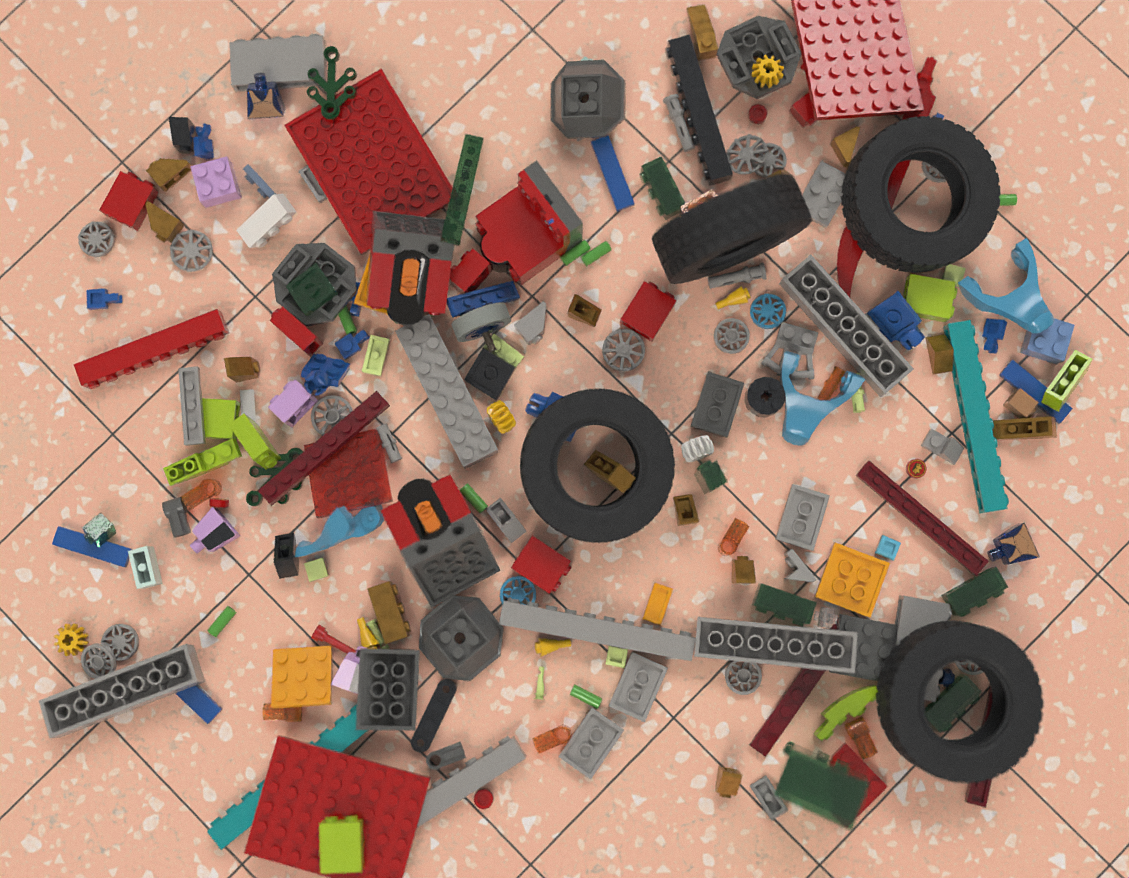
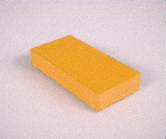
M654 582L642 619L661 626L673 589Z

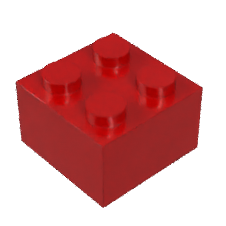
M472 248L470 252L466 251L460 258L462 261L457 266L451 267L449 283L460 294L475 291L492 272L490 262Z

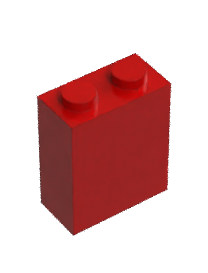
M120 171L99 211L105 216L138 232L148 214L146 208L147 201L153 204L159 192L154 188L155 185L147 180L142 182L138 180L137 175L129 171L127 174Z
M644 281L621 317L620 323L652 342L674 308L677 300L674 299L675 296L671 293L660 291L659 287L653 282L649 281L647 283Z
M283 306L272 313V318L269 321L310 357L323 344L317 336Z
M532 535L511 568L550 594L551 591H557L561 585L559 579L562 575L566 576L572 566L569 565L571 563L569 559Z

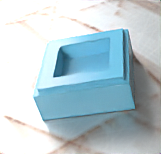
M882 535L875 554L894 561L901 543Z

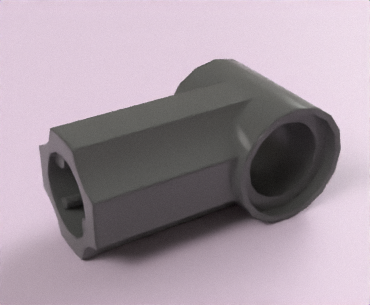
M181 496L162 502L163 512L166 518L169 519L173 537L176 538L191 533L186 516L187 506L184 498Z
M461 741L430 752L426 759L427 766L430 769L437 770L443 766L465 759L466 756ZM432 755H438L441 758L439 765L431 764L430 757Z

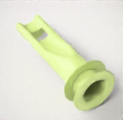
M377 619L368 622L366 625L369 626L368 629H371L373 635L380 643L381 649H389L388 644L384 647L381 645L384 643V639L377 626L378 623L375 622Z
M539 666L541 674H538L536 698L533 699L546 700L543 699L544 667Z

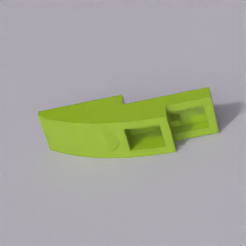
M232 438L201 453H195L164 467L163 470L169 485L173 486L229 464V462L242 457L236 438Z
M877 685L853 690L835 700L821 713L826 720L813 734L821 741L827 740L834 733L833 729L837 724L840 726L845 722L847 714L854 718L861 716L865 712V706L869 701L873 702L876 700V693H878Z

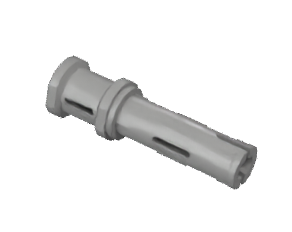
M673 94L664 98L663 103L666 104L669 111L668 117L674 122L684 152H688L694 149V145L683 117L684 109H681L678 101L679 95Z
M760 263L754 267L748 268L745 266L740 271L708 277L709 288L713 289L744 281L745 283H751L752 280L761 278L765 280L766 270L764 264Z

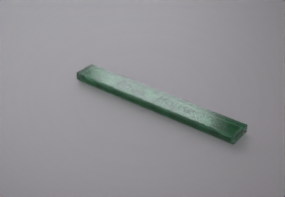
M465 134L441 234V242L460 246L484 138Z

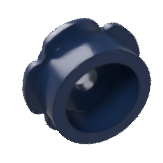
M950 668L943 669L942 677L938 681L944 687H949V684H953L955 680V675Z

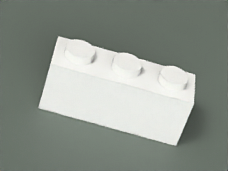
M274 194L236 231L249 248H261L267 244L268 238L279 233V228L282 225L288 224L293 219L292 216L296 213V210L284 194Z

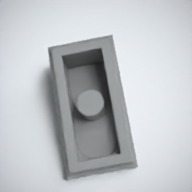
M767 776L750 785L771 821L788 811Z

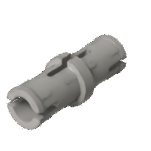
M388 424L377 427L376 430L383 443L381 444L382 448H385L390 462L394 463L401 460L402 457L395 444L397 441L393 439Z

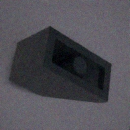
M169 117L173 146L180 153L188 154L190 151H194L193 138L197 137L195 125L188 117Z
M294 533L275 536L273 562L279 579L299 575V558L295 557L297 545Z

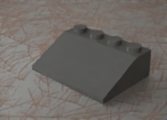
M360 649L356 730L416 731L419 650Z

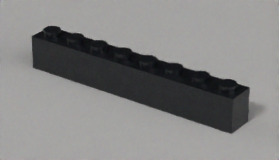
M690 34L668 40L667 48H665L666 57L671 60V73L677 79L675 83L678 94L681 93L682 95L681 106L688 115L686 117L688 128H692L693 135H691L694 146L697 145L698 147L697 158L704 167V170H702L704 180H708L709 186L729 181L733 173Z

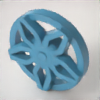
M761 295L751 305V319L760 328L773 329L784 321L786 306L783 300L776 295ZM766 298L769 300L768 304L765 303ZM771 298L777 300L778 302H774L772 304ZM760 300H762L763 306H762L761 304H757V303H758ZM783 309V314H782V317L780 318L779 315H778V313H776V312H779L780 310ZM753 312L759 315L758 321L755 319ZM768 320L774 323L771 325H764L768 322Z
M521 576L512 577L502 585L500 599L502 604L504 601L503 596L518 599L520 604L526 605L522 601L526 599L530 602L526 595H530L533 592L531 602L534 603L536 600V589L527 578ZM516 579L519 583V587H515ZM520 580L526 581L529 585H525L523 588H521L522 583ZM512 581L513 589L505 588V586ZM531 587L532 589L526 593L524 589ZM503 591H511L510 595L503 593Z

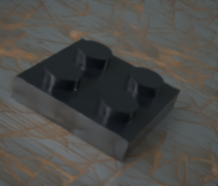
M483 347L464 380L497 400L517 367Z

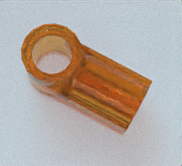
M205 479L198 486L182 495V501L189 510H192L211 497L219 495L222 485L217 480ZM210 483L214 485V490L211 493L207 489Z
M734 518L723 539L718 543L719 553L723 556L734 554L750 526L742 520ZM724 542H729L732 545L730 552H726L723 549Z
M271 702L264 703L262 709L263 720L302 721V707L272 708Z
M863 716L844 724L862 759L870 758L878 753L869 734V726Z
M561 724L554 729L533 737L534 746L538 754L561 744H566L572 736V731L568 725ZM558 730H566L568 737L566 739L559 738Z

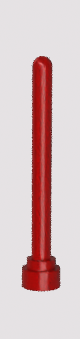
M321 625L317 626L311 636L315 641H325L346 654L349 652L356 653L355 649L329 635L326 628Z

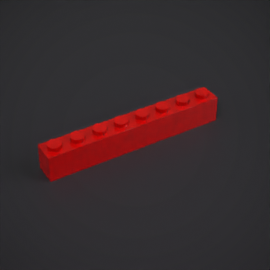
M215 309L73 365L81 386L94 389L99 387L102 382L115 381L118 379V376L133 374L136 372V369L141 367L149 368L154 365V362L159 360L167 361L172 358V355L177 353L179 355L185 354L190 351V348L195 346L197 348L207 345L208 341L213 339L214 341L225 338L226 334H229V330L222 312Z

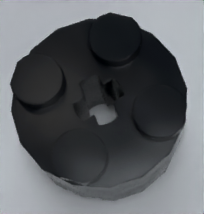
M771 377L756 379L745 392L744 402L746 408L757 417L766 418L773 416L782 408L785 402L783 386L777 379ZM763 394L768 395L769 398L767 399V401L761 399V396Z

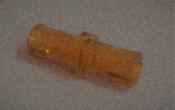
M835 366L828 380L824 381V387L817 399L829 400L833 392L839 388L838 384L846 371Z

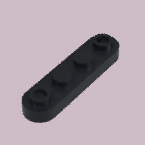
M443 679L438 683L411 739V746L414 751L422 753L431 746L457 691V686L453 680ZM445 685L450 687V691L448 693H445L443 691V687ZM419 739H422L424 741L423 746H419L417 744V741Z

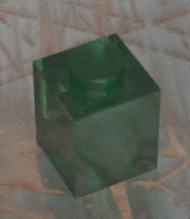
M99 513L82 527L85 533L83 536L90 545L94 543L98 548L117 533L114 525L102 513Z

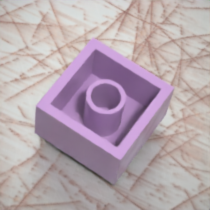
M227 156L190 166L199 201L205 208L242 198L233 163Z
M297 380L289 381L284 386V391L280 395L274 396L268 406L283 423L290 427H293L319 401L313 394L307 392L305 387Z

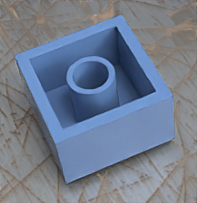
M1054 318L1052 326L1040 333L1033 334L1026 331L1020 353L1056 365L1063 362L1075 325Z

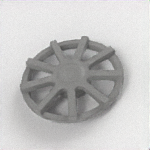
M751 134L736 138L729 149H727L731 170L743 175L759 170L765 163L768 155L767 145L763 139ZM751 139L757 140V141L750 147V140H751ZM747 140L746 147H743L740 142ZM760 143L764 147V149L754 150ZM738 145L741 150L735 151L733 148ZM765 153L763 160L756 158L755 154ZM731 154L739 155L738 157L730 160ZM741 160L737 169H735L732 164ZM751 162H758L760 165L752 170ZM744 163L748 165L749 171H741Z
M188 230L177 234L170 246V255L173 263L178 268L188 272L204 268L210 262L213 254V247L209 238L204 233L196 230ZM189 234V243H186L182 237ZM193 234L200 235L198 240L193 243ZM203 239L207 241L208 245L198 247ZM178 240L184 244L183 248L175 247ZM209 249L208 258L200 254V251ZM174 250L183 251V253L175 258ZM198 256L206 260L200 267L196 260ZM186 257L184 265L181 266L177 261ZM190 259H193L196 268H187Z
M618 329L606 337L602 353L604 360L611 368L618 371H630L642 362L645 355V345L641 337L633 330ZM622 333L630 334L626 342L623 341ZM618 334L620 343L615 342L611 337ZM635 336L639 342L630 345L632 337ZM610 341L616 348L606 349L607 342ZM641 345V353L632 351V348ZM616 352V355L609 361L606 353ZM631 354L640 357L636 364L631 359ZM618 357L621 358L620 368L612 364ZM625 358L628 359L632 365L631 367L623 368Z
M336 395L326 396L317 401L311 412V422L314 429L322 436L326 434L324 431L329 425L333 428L335 424L340 422V419L346 417L341 416L340 413L347 408L350 413L353 411L349 402ZM327 399H335L333 408H330ZM339 400L346 404L343 408L337 410ZM324 402L327 410L323 411L317 408V406ZM315 411L323 414L324 417L314 420ZM326 421L323 428L319 430L315 423Z

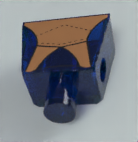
M265 73L254 74L255 83H250L247 89L248 119L283 117L286 109L277 83L274 81L267 82Z
M1018 523L994 538L993 542L996 548L987 551L988 557L992 562L1001 559L1004 565L1040 557L1025 523Z

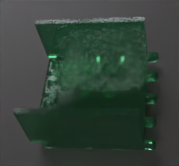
M787 742L783 753L789 756L774 795L852 831L868 791L866 790L870 787L868 777L849 768L848 763L837 759L836 762L829 759L830 755L818 750V753H815L793 742Z

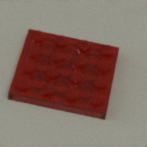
M376 429L359 432L309 474L317 519L330 516L341 506H345L347 511L350 512L393 502L382 440ZM314 443L304 445V450L308 449Z

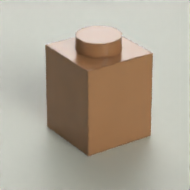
M1019 388L1010 395L1003 406L1021 419L1030 418L1037 409L1035 407L1039 402Z

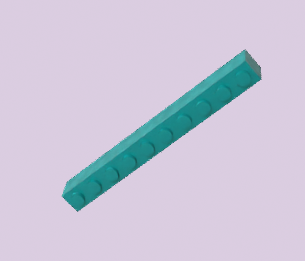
M971 320L949 323L943 327V330L954 349L952 376L979 514L1008 509L1009 499L1004 492L1005 479L1001 475V459L997 456L996 452L998 443L996 437L993 436L992 429H994V423L989 416L990 403L985 396L986 383L982 381L981 373L983 372V367L978 360L979 347L974 340L975 327L971 325Z
M357 704L349 710L351 712L346 718L341 716L334 722L336 726L333 729H325L318 735L320 739L317 742L311 741L309 743L342 752L368 731L356 730ZM265 779L257 785V791L254 793L249 791L241 798L243 801L238 806L233 804L225 811L227 813L225 817L221 819L219 816L210 823L212 827L207 832L221 850L252 826Z

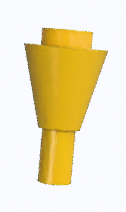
M741 285L725 299L715 304L717 309H721L728 305L749 303L748 299L751 297L747 287L743 289Z
M364 617L357 619L360 628L361 646L367 649H377L380 643L370 629H368Z
M538 638L537 642L534 643L536 654H540V657L559 648L571 647V640Z

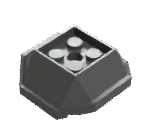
M758 15L726 30L716 56L732 87L753 98L759 99L791 84L802 53L785 21ZM766 54L768 59L772 55L775 57L774 61L780 59V66H784V70L782 71L783 78L779 79L778 85L772 83V87L768 88L767 84H765L761 88V82H754L756 77L751 76L752 71H754L752 66L756 64V61L753 59L754 56L763 59V56Z
M605 60L567 61L551 82L552 123L568 139L605 138L618 124L625 120L626 81ZM588 94L589 100L586 103H582V97Z
M326 243L296 244L272 273L276 302L306 326L333 322L357 292L355 266ZM315 282H321V286L318 289H312V285Z
M452 596L443 601L421 620L419 649L443 678L471 681L501 656L504 627L499 625V621L480 598ZM459 632L463 633L466 637L465 642L462 644L457 643L455 640V636Z

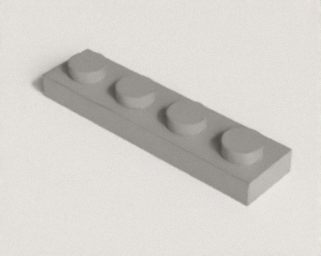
M198 366L178 368L184 445L206 444L200 368Z

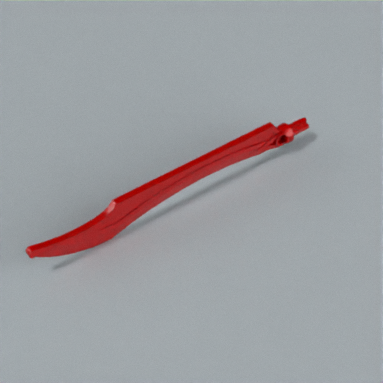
M927 57L921 72L916 75L924 110L918 114H903L902 120L929 116L936 99L930 88L933 81L932 73L937 63L934 57ZM911 160L899 162L891 172L887 188L891 208ZM846 226L843 230L838 249L837 277L839 286L851 297L854 274L864 251L857 245L858 242L854 241L850 234L851 231Z

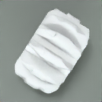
M702 435L683 443L681 450L686 462H694L713 454L714 447L710 437Z

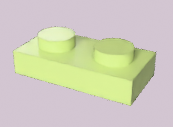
M496 334L492 335L493 344L496 347V350L492 352L517 367L524 359V356Z
M370 335L362 368L363 373L381 377L390 339Z

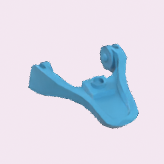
M1027 238L1017 243L1011 251L1013 262L1028 274L1027 279L1020 287L1008 295L995 297L982 294L979 284L969 276L958 282L963 296L982 312L999 314L1033 334L1042 332L1054 323L1053 314L1048 309L1040 293L1036 259Z
M785 351L780 371V382L785 391V417L782 437L793 445L802 446L807 444L821 420L850 399L866 379L859 374L846 371L841 378L840 393L830 400H819L795 390L789 375L793 374L799 364V354Z
M374 498L370 500L354 517L347 511L345 506L338 507L326 521L321 535L315 542L301 541L298 544L295 557L331 548L347 539L362 537L377 529L384 521L380 512L383 508L379 499Z

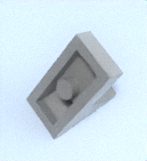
M933 429L929 430L921 444L923 448L953 465L956 464L964 450L955 438H947Z
M789 549L784 553L786 556L785 562L790 568H795L784 579L815 582L817 580L793 549Z

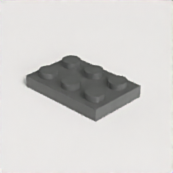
M707 372L690 427L727 438L744 383Z

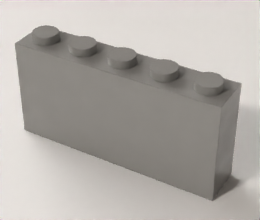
M311 34L308 37L294 35L291 38L273 37L272 39L255 38L250 41L237 39L235 42H229L231 86L236 92L250 91L251 84H254V88L258 90L263 89L257 83H268L265 87L266 90L273 87L272 82L276 83L277 89L319 86L315 81H311L307 75L308 70L311 68L317 69L320 76L327 82V60L323 54L326 49V42L323 35ZM256 73H264L265 80L257 81ZM312 73L311 77H315L317 73Z
M899 596L895 624L898 626L894 647L899 645V641L905 636H909V633L916 629H921L920 627L950 620L952 615L950 604ZM943 668L930 680L924 700L935 702L936 698L939 697L940 686H938V681L942 677Z

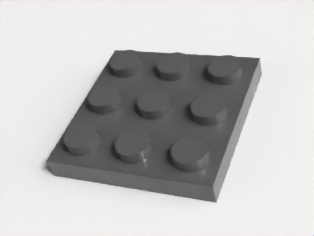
M839 614L837 630L858 633L855 673L830 670L829 672L874 681L880 680L881 668L885 666L884 662L887 656L892 654L891 650L894 648L898 625Z

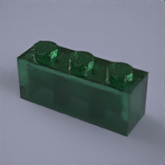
M662 156L642 165L639 176L641 181L647 184L649 188L647 191L651 200L655 199L657 203L656 210L660 217L663 216L667 220L684 212L687 205Z
M709 460L696 468L697 472L694 475L704 494L728 482L717 461L712 463Z
M990 567L941 596L945 603L950 604L953 616L960 615V617H963L971 612V608L975 606L979 608L987 604V599L992 596L997 598L1005 593L1003 590L1007 589L1008 585L998 568Z
M762 583L758 584L752 606L756 607V611L764 614L770 611L774 613L773 617L784 621L787 617L793 620V624L801 627L804 624L810 625L817 602Z
M959 674L953 684H949V687H946L939 694L935 702L931 701L924 708L929 725L936 732H946L952 726L951 722L955 718L959 719L966 712L965 709L980 699L979 695L982 691L967 675Z

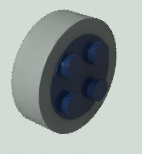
M489 302L480 308H471L464 311V315L454 320L451 325L458 342H466L483 337L488 351L492 352L496 350L490 334L508 325L511 322V317L505 303Z

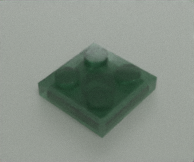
M317 263L286 285V288L307 317L338 294Z

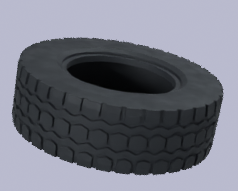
M930 116L913 117L898 121L872 137L859 149L847 168L849 170L846 171L843 180L845 182H843L841 192L843 193L841 205L844 207L842 212L844 218H846L845 223L848 230L851 231L852 238L858 242L857 245L862 251L865 250L870 258H875V261L881 265H887L886 267L910 273L933 271L969 255L984 241L988 235L987 233L991 231L994 225L993 222L998 214L997 209L1000 206L999 196L1001 191L1000 185H998L1000 180L998 173L995 171L997 168L994 161H991V155L988 150L984 149L983 143L976 139L973 133L966 131V128L963 126L955 125V122L947 119L942 120L943 118L938 117L930 118ZM908 160L925 162L935 167L946 179L951 191V210L946 222L938 231L923 232L912 229L901 222L894 214L888 200L887 188L891 172L899 162Z
M777 174L740 185L684 211L660 227L653 234L652 243L671 284H681L731 268L780 245L808 227L812 222V217L792 174Z
M599 388L571 393L549 405L536 418L526 434L520 456V475L524 492L535 512L549 526L567 537L591 543H607L629 537L648 525L658 515L669 497L675 474V457L670 437L656 414L644 403L626 393ZM589 425H601L617 431L629 443L635 459V480L632 482L631 487L615 501L599 506L585 505L574 500L563 488L557 472L558 455L563 443L576 430Z
M934 622L909 633V636H905L899 641L900 644L891 650L892 654L887 656L884 662L885 666L881 668L880 680H878L876 688L878 690V693H876V703L878 706L876 707L878 716L881 718L879 720L891 745L911 764L936 778L949 782H983L986 779L991 780L999 777L998 774L1003 775L1010 770V767H1015L1020 762L1019 759L1024 758L1029 752V747L1032 748L1036 740L1035 736L1038 735L1041 727L1039 724L1042 722V709H1044V699L1041 696L1043 695L1042 685L1039 684L1038 673L1034 671L1035 667L1031 660L1027 659L1026 653L1006 635L989 627L969 622ZM957 661H971L985 673L991 686L992 706L989 716L981 728L965 738L954 740L940 738L929 725L925 715L924 697L927 686L932 677L944 666Z

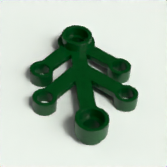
M329 46L323 53L328 62L327 82L320 76L317 69L311 68L307 72L309 79L315 81L327 93V101L314 86L307 89V95L321 106V113L324 118L332 120L338 117L340 106L345 101L355 98L356 90L353 86H347L344 89V93L336 100L335 93L348 81L355 80L357 73L355 69L347 68L344 74L336 81V62L340 59V53L336 47ZM332 54L336 55L334 58L330 59V56ZM349 72H354L352 76H348ZM312 73H317L315 77H311ZM349 90H353L352 94H347ZM311 91H316L314 95H310ZM329 109H334L332 113H328Z
M292 448L287 454H279L281 459L278 461L285 462L281 467L265 470L258 466H252L249 474L254 478H258L261 475H272L262 485L264 486L293 461L294 455H301L303 451L299 448ZM255 468L259 470V473L257 475H253V470ZM302 482L299 483V486L297 488H293L292 490H300L302 488ZM258 490L250 491L246 495V502L251 506H259L263 501V496ZM287 494L284 495L285 501L281 502L278 500L277 502L279 504H286L289 500ZM255 495L258 496L257 502H253L252 500L253 496Z

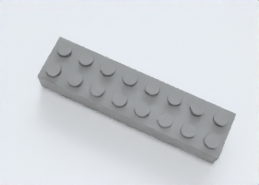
M809 255L780 281L779 285L855 370L866 379L865 381L880 397L885 395L914 370L812 255Z
M430 314L396 330L395 332L462 466L466 469L498 453L499 451Z
M698 617L694 657L855 673L858 633Z
M184 644L41 699L39 704L49 738H61L205 682L194 645Z

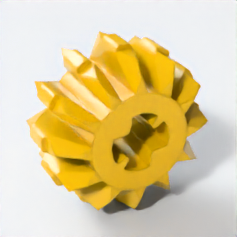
M765 54L763 59L757 58L756 64L752 66L754 71H752L751 76L756 77L755 83L761 82V88L765 84H767L768 88L772 87V83L778 85L779 79L783 78L782 71L784 66H780V59L774 61V55L768 59V56Z
M498 400L487 407V414L500 433L509 432L516 426L513 415L503 401Z
M77 623L72 625L65 624L64 628H58L57 630L60 635L53 636L55 639H58V642H55L53 645L60 646L57 652H64L65 656H70V654L77 656L78 651L83 652V645H88V641L84 640V638L88 637V634H82L85 628H78Z

